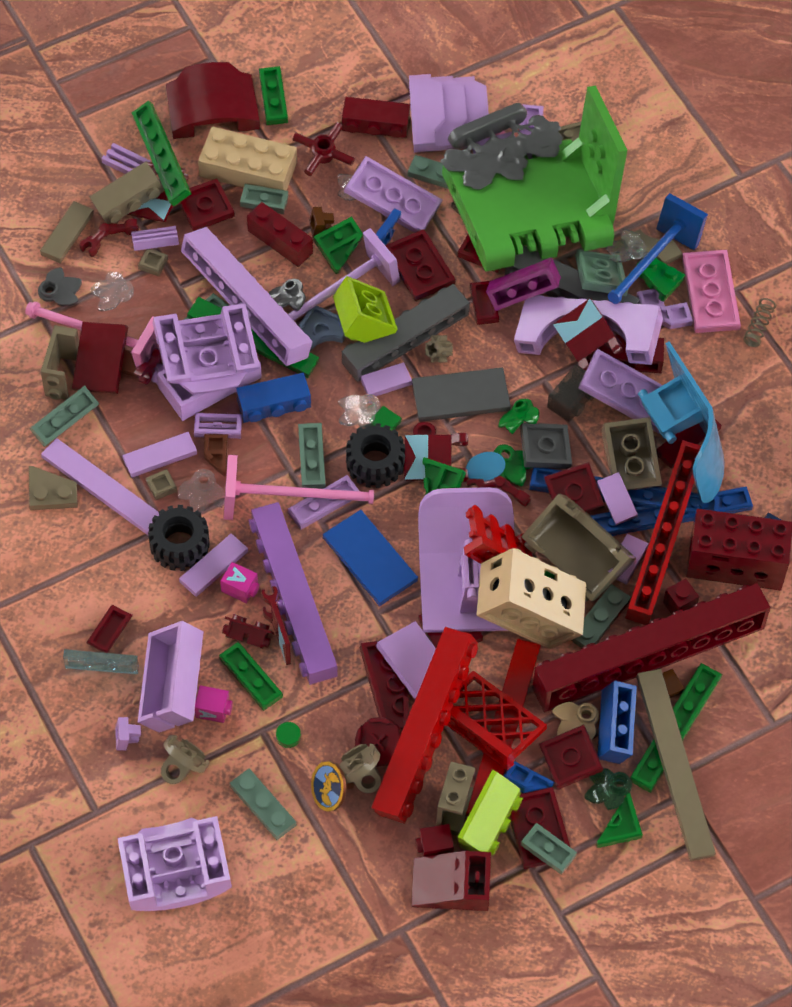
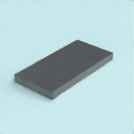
M503 367L412 378L419 422L504 412L511 409Z

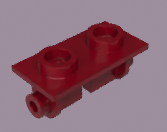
M233 614L232 618L225 616V619L230 622L229 625L225 624L222 629V634H226L227 638L243 642L245 633L249 634L246 643L261 649L264 647L268 648L271 639L267 638L268 634H275L269 631V625L256 621L254 626L246 623L247 618Z

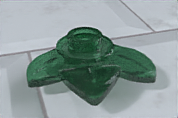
M603 768L604 771L589 777L594 785L586 792L585 799L594 804L604 803L607 810L616 809L623 803L624 796L631 791L632 781L623 772L613 773L611 770Z

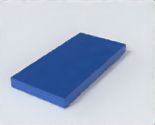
M362 510L357 511L323 533V539L379 607L418 581L417 575Z

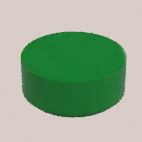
M284 722L278 726L276 740L280 746L292 748L300 742L301 731L295 723Z

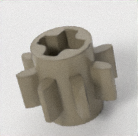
M432 335L431 341L425 343V355L431 358L432 363L447 362V357L453 355V343L447 340L446 335Z

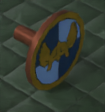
M332 761L321 762L316 766L312 774V795L315 803L324 811H335L341 807L345 800L346 790L354 788V782L346 784L342 769Z

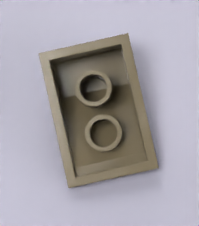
M651 417L604 423L601 431L610 474L613 475L619 472L627 491L662 486Z

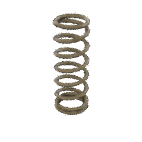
M762 298L759 300V305L753 314L754 317L751 319V324L748 325V330L743 340L751 347L760 346V338L764 337L761 331H766L764 325H768L769 321L767 319L772 318L770 313L774 312L776 304L771 299ZM768 300L774 304V307L762 304L761 301ZM759 312L767 313L770 317H764ZM756 318L763 319L767 321V323H762L758 321ZM754 324L764 327V330L755 327ZM751 331H757L761 333L762 336L755 335ZM749 337L756 339L758 342L752 341Z

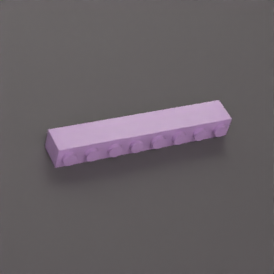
M207 227L184 234L181 252L230 305L245 303L252 330L283 364L288 366L308 358L312 345L310 337L301 330L296 322L288 316L283 308L276 303L270 294L263 289Z

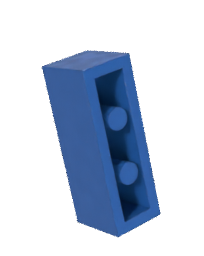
M304 373L236 388L237 402L242 414L243 423L258 422L263 418L280 417L285 413L301 412L311 408V394Z
M614 680L602 690L597 754L599 760L621 764L633 755L637 686Z

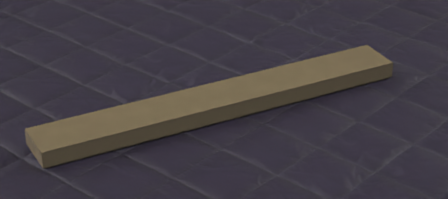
M657 669L637 673V682L690 861L714 857L716 852L662 671Z

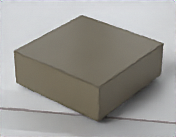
M146 249L138 264V270L159 277L168 261V255L152 249Z
M167 469L146 478V483L155 500L177 492V487Z

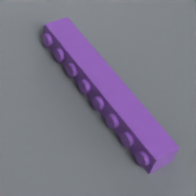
M279 502L252 509V519L248 520L251 532L257 534L258 539L255 541L259 554H264L263 566L266 574L270 573L273 579L270 580L271 589L272 586H275L278 590L280 600L277 601L280 614H285L287 621H284L287 634L293 636L294 642H291L294 655L300 656L302 663H299L302 677L307 676L309 685L337 677V663Z

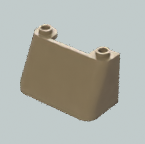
M558 494L521 536L526 541L524 546L535 554L538 551L561 571L574 575L577 579L586 582V602L589 599L595 601L636 560V557L580 506L562 494Z

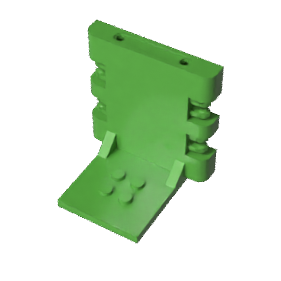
M596 85L587 87L579 137L574 141L571 139L562 140L556 157H540L532 154L533 159H529L526 154L524 158L528 161V164L522 170L524 172L523 180L506 179L502 174L495 173L491 184L477 190L463 184V171H448L443 166L442 175L485 272L514 266L515 254H523L522 245H526L530 252L537 250L541 260L557 257L559 246L566 244L565 237H569L572 243L580 242L584 251L613 246V225L628 150Z

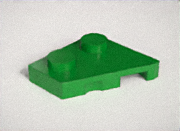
M351 216L315 235L313 241L334 273L338 274L362 240L363 232Z
M655 258L639 277L645 281V284L650 289L655 288L659 293L658 299L664 302L684 281L685 274Z
M425 457L422 461L425 466V478H423L426 490L425 495L437 489L461 487L466 475L464 470Z

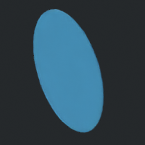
M495 452L477 454L466 465L468 477L470 479H483L484 481L492 480L504 471L505 460L500 454Z

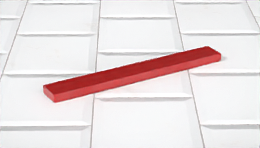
M517 639L502 692L524 707L541 644ZM496 710L494 719L501 718V710ZM503 710L504 718H519L518 712L515 710ZM518 724L504 725L505 733L517 731ZM492 725L490 733H502V725ZM505 739L506 744L512 748L514 739ZM483 754L466 816H469L492 770L502 776L505 773V769L486 754Z

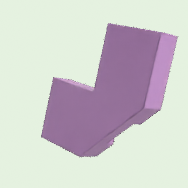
M656 289L637 292L636 297L639 298V304L660 306L663 317L662 325L668 329L681 328L693 324L687 302L665 306L664 302L658 299L659 293Z

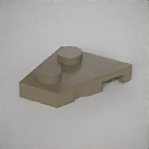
M29 466L30 510L78 508L77 482L37 467Z

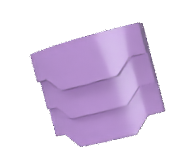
M431 74L409 76L414 153L455 149L448 142L449 134L455 128L489 114L486 85L475 81L474 76L453 78V76L431 77Z
M245 303L223 306L219 315L179 321L177 314L153 318V327L167 383L179 384L191 394L211 393L238 387L247 373L260 368Z
M217 816L201 820L189 818L169 825L143 828L137 834L117 838L131 910L159 911L185 907L213 898L232 888Z

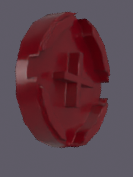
M384 717L370 718L357 730L355 747L361 744H366L367 746L374 744L380 753V759L375 767L388 766L401 736V729L390 719Z

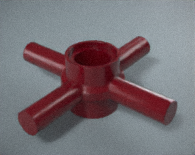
M336 122L328 135H319L314 140L297 132L294 134L293 141L311 148L314 155L304 170L306 175L312 176L320 163H329L333 158L350 166L354 164L355 158L336 150L334 144L335 139L343 129L341 123Z

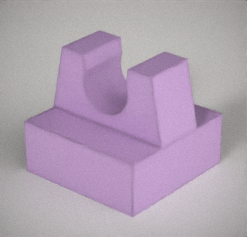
M118 717L115 726L116 750H126L128 743H138L139 736H141V725L128 724V717Z

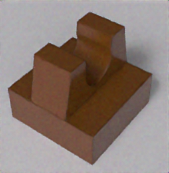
M322 207L312 208L309 218L312 238L332 227L331 223L335 221L333 213L323 212Z

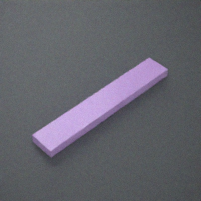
M57 438L41 453V457L74 482H77L86 491L148 535L149 524L152 523V518L155 515L159 516L157 510Z

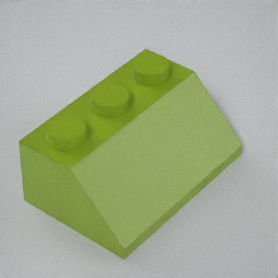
M346 276L333 295L344 335L350 340L366 343L395 334L398 329L385 291Z
M492 770L458 835L459 847L466 851L491 852V855L494 856L500 844L497 841L500 833H506L511 823V820L508 818L512 810L517 811L523 798L520 797V788L498 772Z

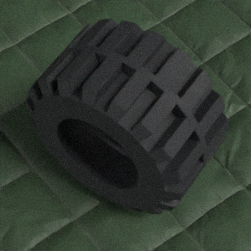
M375 423V426L366 424L364 429L359 427L357 434L352 433L350 440L347 441V470L350 471L352 479L357 478V483L360 485L366 483V487L371 488V485L381 488L382 484L389 486L391 480L393 482L397 481L398 475L403 473L405 464V444H403V438L398 436V432L395 429L391 431L388 425L380 427V423ZM370 451H381L387 457L383 460L372 461L364 457V455Z
M173 505L168 506L167 511L160 510L159 516L155 515L152 518V523L149 524L150 551L154 555L155 561L161 562L162 567L170 566V570L175 571L176 568H180V571H185V567L189 566L192 568L196 562L208 554L210 546L208 525L206 519L201 517V513L198 510L193 512V507L188 506L185 509L183 505H178V508H173ZM176 532H184L192 536L188 541L180 544L171 543L166 540L171 534Z

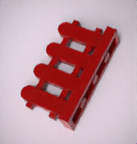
M473 505L465 513L470 523L471 531L469 532V537L472 538V542L463 547L466 556L481 564L509 549L516 548L533 557L532 552L524 546L526 541L521 537L524 533L515 536L514 530L509 524L499 527L498 520L492 514L483 518V513L477 505Z

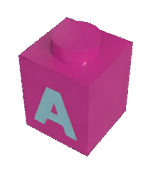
M231 562L220 580L221 592L246 604L251 596L255 597L260 587L257 573L234 562Z
M200 685L195 702V718L224 723L226 715L231 714L233 701L229 699V691Z

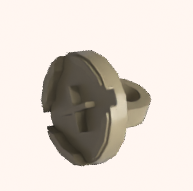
M169 735L163 744L165 750L170 755L161 767V775L169 784H177L183 781L191 770L204 773L209 766V760H204L206 756L197 746L186 739L176 740L177 735ZM171 764L179 768V777L174 778L169 774L168 769Z
M366 744L358 745L343 755L341 758L342 762L338 766L344 773L346 784L354 782L357 788L364 793L375 792L381 785V777L375 767L380 759V753L374 744H370V746ZM365 776H373L375 778L370 784H365L361 781Z

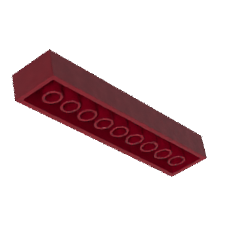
M758 583L751 586L744 585L733 593L720 594L712 601H702L688 610L684 611L681 609L675 611L667 618H656L648 625L643 627L635 626L619 636L611 635L598 644L590 643L584 646L582 650L574 653L571 651L566 652L553 661H542L535 667L532 689L543 712L551 711L562 703L574 702L598 693L614 680L624 683L635 679L637 673L661 669L765 629L771 607Z

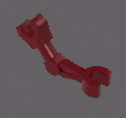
M128 219L124 224L102 223L94 236L90 235L81 241L79 245L80 250L84 252L87 247H91L88 252L93 257L98 253L101 246L100 242L104 237L121 232L132 236L131 232L139 231L137 219Z
M158 348L153 350L149 361L142 363L134 372L136 376L140 377L139 382L147 385L151 381L155 372L154 368L162 361L160 349Z
M503 476L487 481L483 479H470L466 482L468 487L501 488L502 491L512 495L524 507L531 501L530 496L526 492L516 489Z

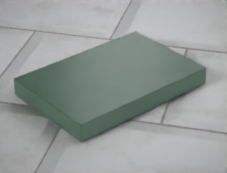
M580 249L576 251L575 259L582 289L609 293L611 290H615L626 278L620 256ZM628 290L622 296H627Z

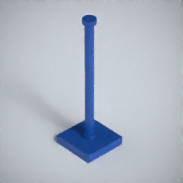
M669 193L665 197L656 228L665 235L615 290L609 292V301L613 304H618L622 300V295L672 239L695 250L699 246L708 214Z

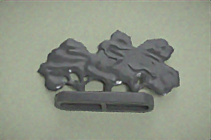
M515 103L455 128L448 136V142L455 149L446 150L444 158L440 162L448 171H463V184L477 190L491 184L495 173L502 174L506 179L523 180L524 172L522 170L528 164V161L524 158L527 153L540 157H556L558 155L559 145L562 143L563 138L559 133L561 127L559 122H549L541 115L532 116L529 119L528 125H519L526 119L527 110L521 103ZM509 128L512 129L511 135L507 138L500 139L495 135ZM518 129H520L521 131L524 129L531 131V134H522L518 131ZM491 137L490 140H488L484 145H479L476 143L485 138ZM472 148L475 150V154L470 152Z

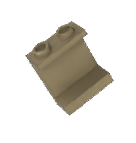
M54 325L41 369L45 396L51 399L67 400L69 397L65 372L57 370L61 358L76 361L79 338L75 328Z
M451 761L437 807L436 826L449 824L451 834L458 836L463 828L473 787L470 786L475 767Z

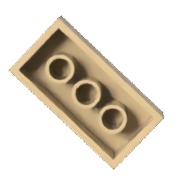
M212 126L198 160L199 177L211 180L217 178L219 182L243 188L245 184L287 191L297 164V147Z

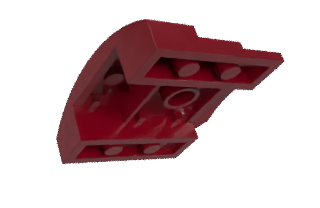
M209 62L187 66L177 79L166 84L173 139L195 137L194 126L237 122L238 132L260 130L252 74L240 72L229 62Z

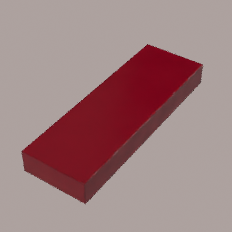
M715 419L719 431L722 425ZM699 423L675 434L677 440L674 443L669 444L666 441L656 449L657 456L671 469L675 465L682 440L697 445L703 444L706 434Z

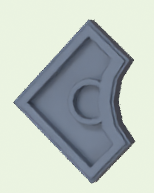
M319 306L309 310L299 324L301 330L312 340L310 351L323 342L336 341L343 343L346 338L339 316Z

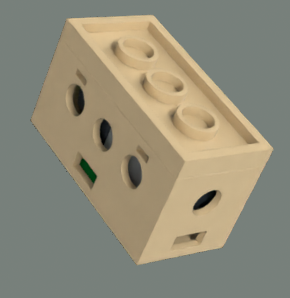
M512 548L481 563L476 616L552 649L583 635L586 582L577 579L574 575H569L559 570L555 566H550L538 558L531 557L519 549Z

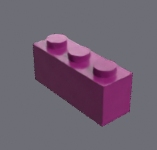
M551 257L491 280L486 292L495 311L558 288L561 276Z

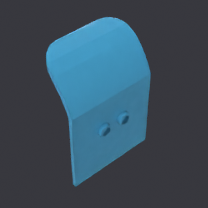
M670 341L665 344L674 379L649 394L646 389L638 392V396L662 437L669 444L677 440L675 434L698 423L700 424L706 437L695 458L693 476L700 499L703 503H709L720 490L725 466L713 408Z

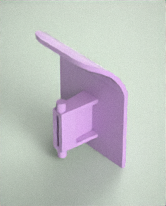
M490 487L443 488L431 491L420 502L418 530L422 625L424 633L443 632L445 627L462 632L509 631L476 616L481 564L466 556L463 548L472 542V538L469 537V532L471 531L470 523L465 513L473 505H477L481 509L483 518L492 514L498 520L499 527L509 524L514 530L512 501L507 493L502 490Z

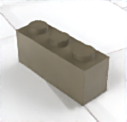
M146 161L91 195L90 199L105 223L111 224L119 222L125 215L138 210L141 205L149 200L157 198L160 193L164 192V189Z

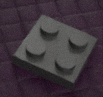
M521 424L520 433L524 467L571 468L572 458L567 425Z

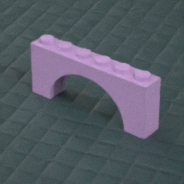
M542 295L526 299L514 337L518 353L540 355L545 344L558 333L553 323L587 299L544 297ZM592 300L610 328L625 340L629 363L652 365L663 321L660 306L633 304L630 302L613 304L607 300Z

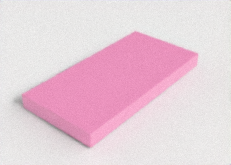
M727 250L683 253L682 262L695 333L740 330L741 324Z

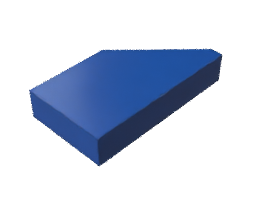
M395 208L376 233L384 245H387L395 232L393 226L402 215L401 211Z
M514 761V765L503 776L519 787L521 793L550 788L555 783Z

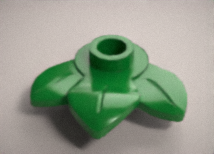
M530 399L517 400L512 409L501 417L498 427L506 426V429L513 434L523 422L536 424L539 419V409L533 406Z
M506 444L497 446L494 450L495 453L502 456V452H505L509 456L507 459L504 458L505 469L499 476H503L511 483L522 487L526 480V470L533 467H524L523 451H515Z

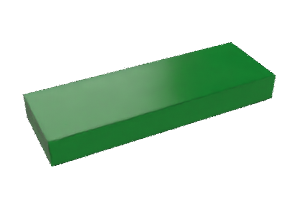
M280 66L259 68L266 125L288 123Z
M239 642L219 655L222 663L263 711L283 698V693Z

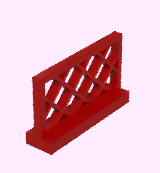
M472 671L460 687L459 698H465V706H452L450 711L451 718L447 725L507 771L514 765V759L547 729L546 723L475 671ZM475 681L482 686V690L467 691V686ZM496 696L500 699V704L485 705V697ZM468 697H482L483 705H468ZM501 710V718L486 719V711ZM503 710H515L518 712L519 718H504ZM483 711L484 719L473 720L469 717L468 712ZM532 723L537 728L532 732H523L522 724ZM519 724L520 732L505 733L504 725ZM487 725H502V733H490L487 730ZM505 739H520V744L513 750L506 744Z

